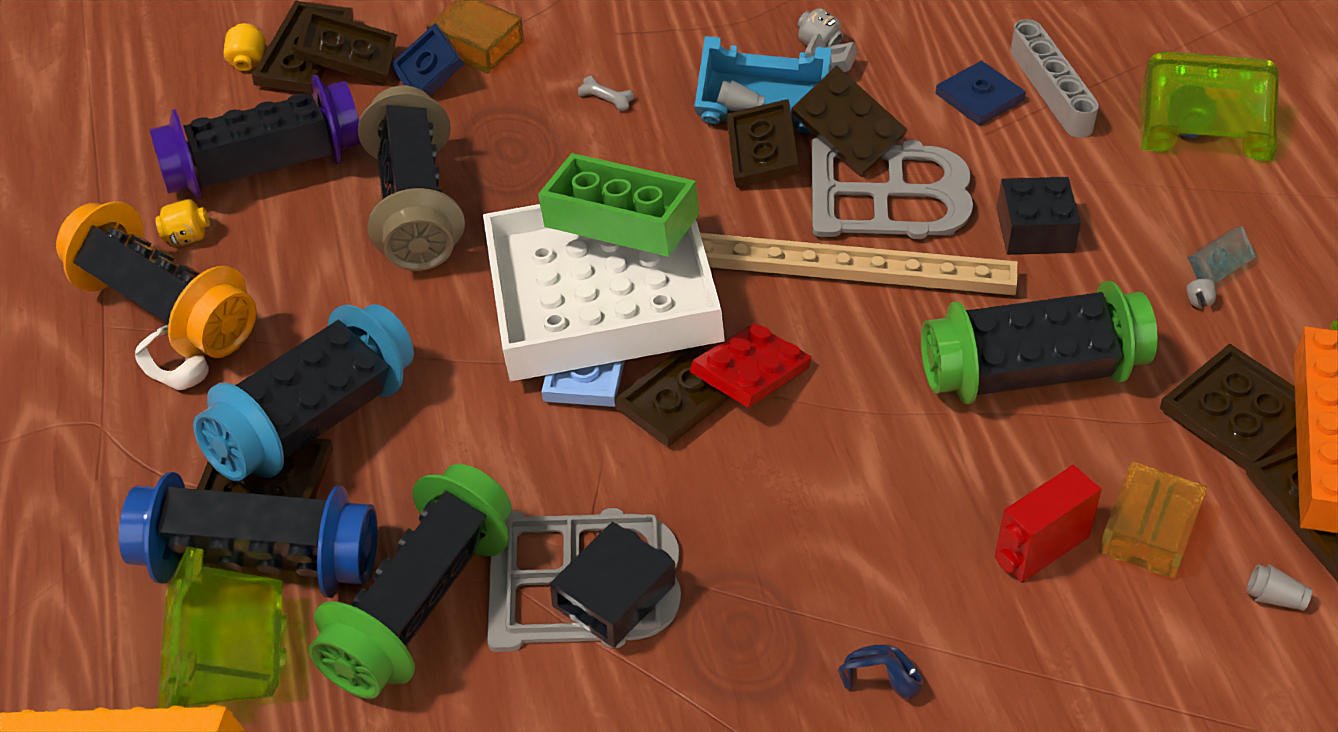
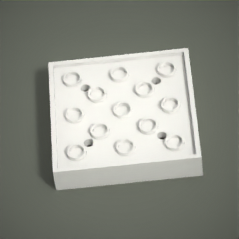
M540 204L483 214L502 349L510 382L725 341L721 306L696 220L671 255L667 257L544 227Z

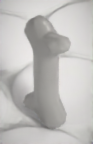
M593 76L585 77L583 85L578 88L579 96L593 95L615 104L619 111L627 110L629 102L634 99L633 91H615L598 84Z

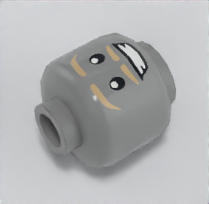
M816 8L812 12H804L797 23V26L800 27L798 38L806 46H808L814 34L821 35L826 47L839 45L844 35V32L841 31V21L823 8Z

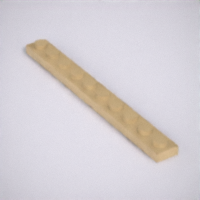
M700 233L709 267L1007 295H1015L1017 289V261Z

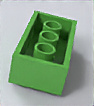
M574 153L570 154L538 193L544 227L667 257L671 255L700 214L695 180Z

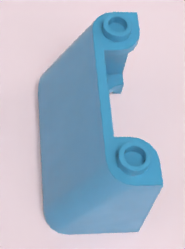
M705 36L694 106L695 113L701 117L703 122L708 124H717L720 121L727 122L726 114L733 111H728L725 106L716 103L723 80L730 83L733 80L764 96L763 105L789 99L792 109L803 96L831 71L832 48L816 47L814 55L807 58L806 53L800 52L799 59L738 53L737 46L731 45L730 50L723 48L720 45V37ZM792 114L794 129L805 134L813 133Z

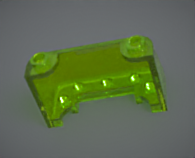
M1159 52L1154 54L1147 63L1139 97L1141 150H1168L1175 145L1178 134L1184 133L1244 138L1243 152L1246 156L1256 160L1273 161L1277 146L1278 67L1272 61L1265 59L1177 52Z

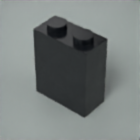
M612 521L550 582L552 607L615 648L675 585V561L666 551L660 548L655 549L641 540L639 535L633 530L624 529Z

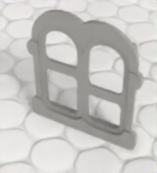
M819 138L812 140V232L815 236L836 237L841 233L907 234L908 237L913 239H923L927 235L951 236L955 234L956 230L963 227L972 215L973 201L971 195L966 190L970 182V170L965 161L952 151L935 146H923L917 140H907L903 142V145H894L880 159L888 160V182H838L834 179L833 159L840 157ZM902 161H934L943 168L944 176L940 181L931 184L905 183L902 174ZM834 196H872L874 199V218L872 220L837 219L834 216ZM887 197H935L946 205L947 214L943 218L931 222L892 221L888 218Z
M617 508L605 509L598 515L525 517L519 511H512L505 522L509 533V543L502 553L491 556L488 617L489 649L493 652H511L519 650L523 643L602 641L605 647L613 648L577 623L518 624L515 621L517 588L523 585H550V582L579 555L580 534L585 531H603L612 521L624 529H631L641 534L648 541V544L655 549L660 548L666 551L675 561L676 571L679 561V547L674 534L666 525L656 520L654 515L623 514V511ZM559 532L563 535L562 567L545 570L518 569L516 566L517 538L520 534ZM676 577L675 585L615 648L622 647L626 640L643 639L655 635L673 621L681 603V590Z

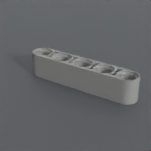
M1030 19L1017 21L1013 31L1011 55L1065 131L1077 138L1090 136L1094 130L1099 106L1097 100L1038 22Z

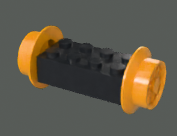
M124 202L87 203L75 209L65 219L58 232L56 250L59 258L63 261L67 279L78 289L92 292L110 286L168 323V337L172 348L187 358H192L195 355H209L213 358H222L236 351L248 338L256 320L257 308L254 299L247 294L244 277L236 269L229 266H216L200 274L198 271L182 263L178 267L174 263L175 257L156 248L154 252L150 248L152 243L143 238L144 227L140 214L134 207Z

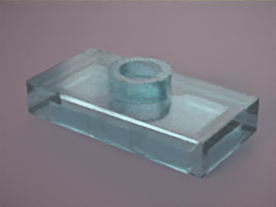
M1243 226L1234 227L1188 256L1197 280L1210 279L1216 283L1256 256Z

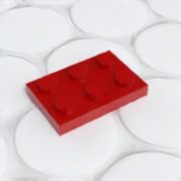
M753 323L692 361L690 372L749 408L807 370L812 356L800 350L797 345L773 334L767 327Z

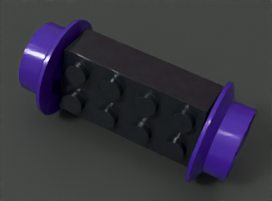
M316 74L312 75L314 98L312 94H294L288 100L276 103L271 101L262 102L256 105L255 108L244 111L235 109L225 112L223 116L211 119L206 117L197 118L191 121L190 124L183 125L187 141L177 111L172 109L168 125L149 129L168 194L188 189L198 200L202 199L194 167L203 188L332 155L334 162L340 164L343 149L361 145L358 136L359 118L347 83L342 81L325 85Z

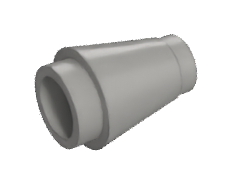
M723 80L716 103L725 106L728 111L736 112L763 105L765 97L733 80L731 83Z
M1271 564L1267 566L1256 565L1246 590L1247 594L1254 596V600L1257 602L1302 611L1307 608L1312 596V588L1306 587Z

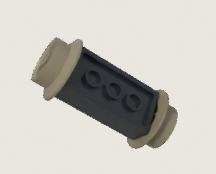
M395 86L379 93L364 110L359 119L358 136L363 148L371 156L378 159L382 200L373 208L369 215L367 223L369 238L377 250L385 254L387 259L395 266L410 271H422L442 264L450 256L453 247L463 235L465 220L463 212L456 201L444 194L442 189H437L440 170L439 166H434L436 154L445 146L449 139L451 128L448 114L427 93L412 86Z

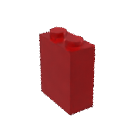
M1073 464L1004 509L994 556L1000 567L1007 573H1011L1022 583L1089 538L1102 489Z

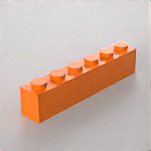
M1304 326L1294 354L1300 528L1338 533V331Z

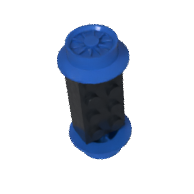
M175 472L165 473L158 481L156 487L134 486L125 499L119 524V547L122 559L128 565L147 566L148 573L155 583L164 584L168 582L174 575L179 562L189 567H202L204 563L218 564L219 567L231 571H239L242 567H253L268 574H279L281 570L296 571V573L305 577H318L320 591L325 598H333L342 583L367 584L374 567L378 540V520L374 505L351 503L347 490L343 486H335L326 501L321 499L185 488L181 476Z

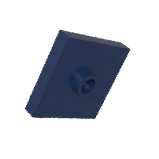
M435 23L390 65L404 86L416 87L430 96L457 72L465 62L442 28Z
M982 60L936 85V94L979 126L1024 101L1026 91Z

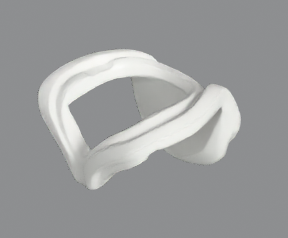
M168 325L158 328L157 332L146 337L135 350L136 361L145 374L175 390H184L197 385L206 378L209 372L208 364L202 355H195L192 358L186 357L185 362L173 371L162 370L155 364L147 347L159 336H168Z

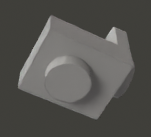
M820 34L812 36L805 52L807 58L814 55L816 47L832 48L831 70L837 65L844 72L851 69L858 54L854 42L826 47Z

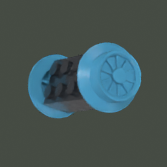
M371 304L363 309L353 305H342L334 309L329 316L328 326L240 383L236 385L218 383L209 390L207 409L198 414L193 421L194 435L202 453L220 474L233 481H241L251 473L262 478L276 476L281 472L284 460L375 397L391 396L401 388L404 375L403 370L412 363L414 357L413 344L406 328L390 310L381 305Z

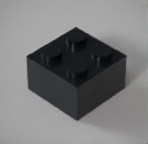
M1069 177L1001 179L997 212L1007 255L1075 253L1081 222Z

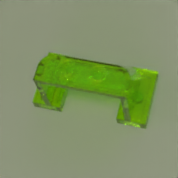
M187 547L165 595L157 709L169 708L171 706L186 707L269 698L273 696L280 684V673L284 668L286 660V649L281 647V638L285 633L287 625V615L282 614V580L203 566L204 550Z

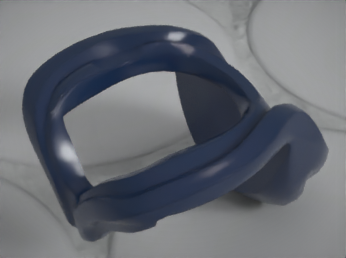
M872 645L857 649L846 657L844 664L838 669L846 689H852L853 668L879 664L886 665L892 689L900 697L906 700L918 695L923 687L922 677L915 665L902 650L892 645ZM870 655H879V656H873V657H869V658L853 659V658H856V657H863V656H870Z

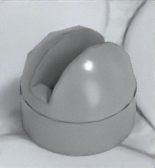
M1210 279L1194 280L1186 287L1190 304L1198 309H1203L1204 304L1210 307L1216 300L1215 283Z

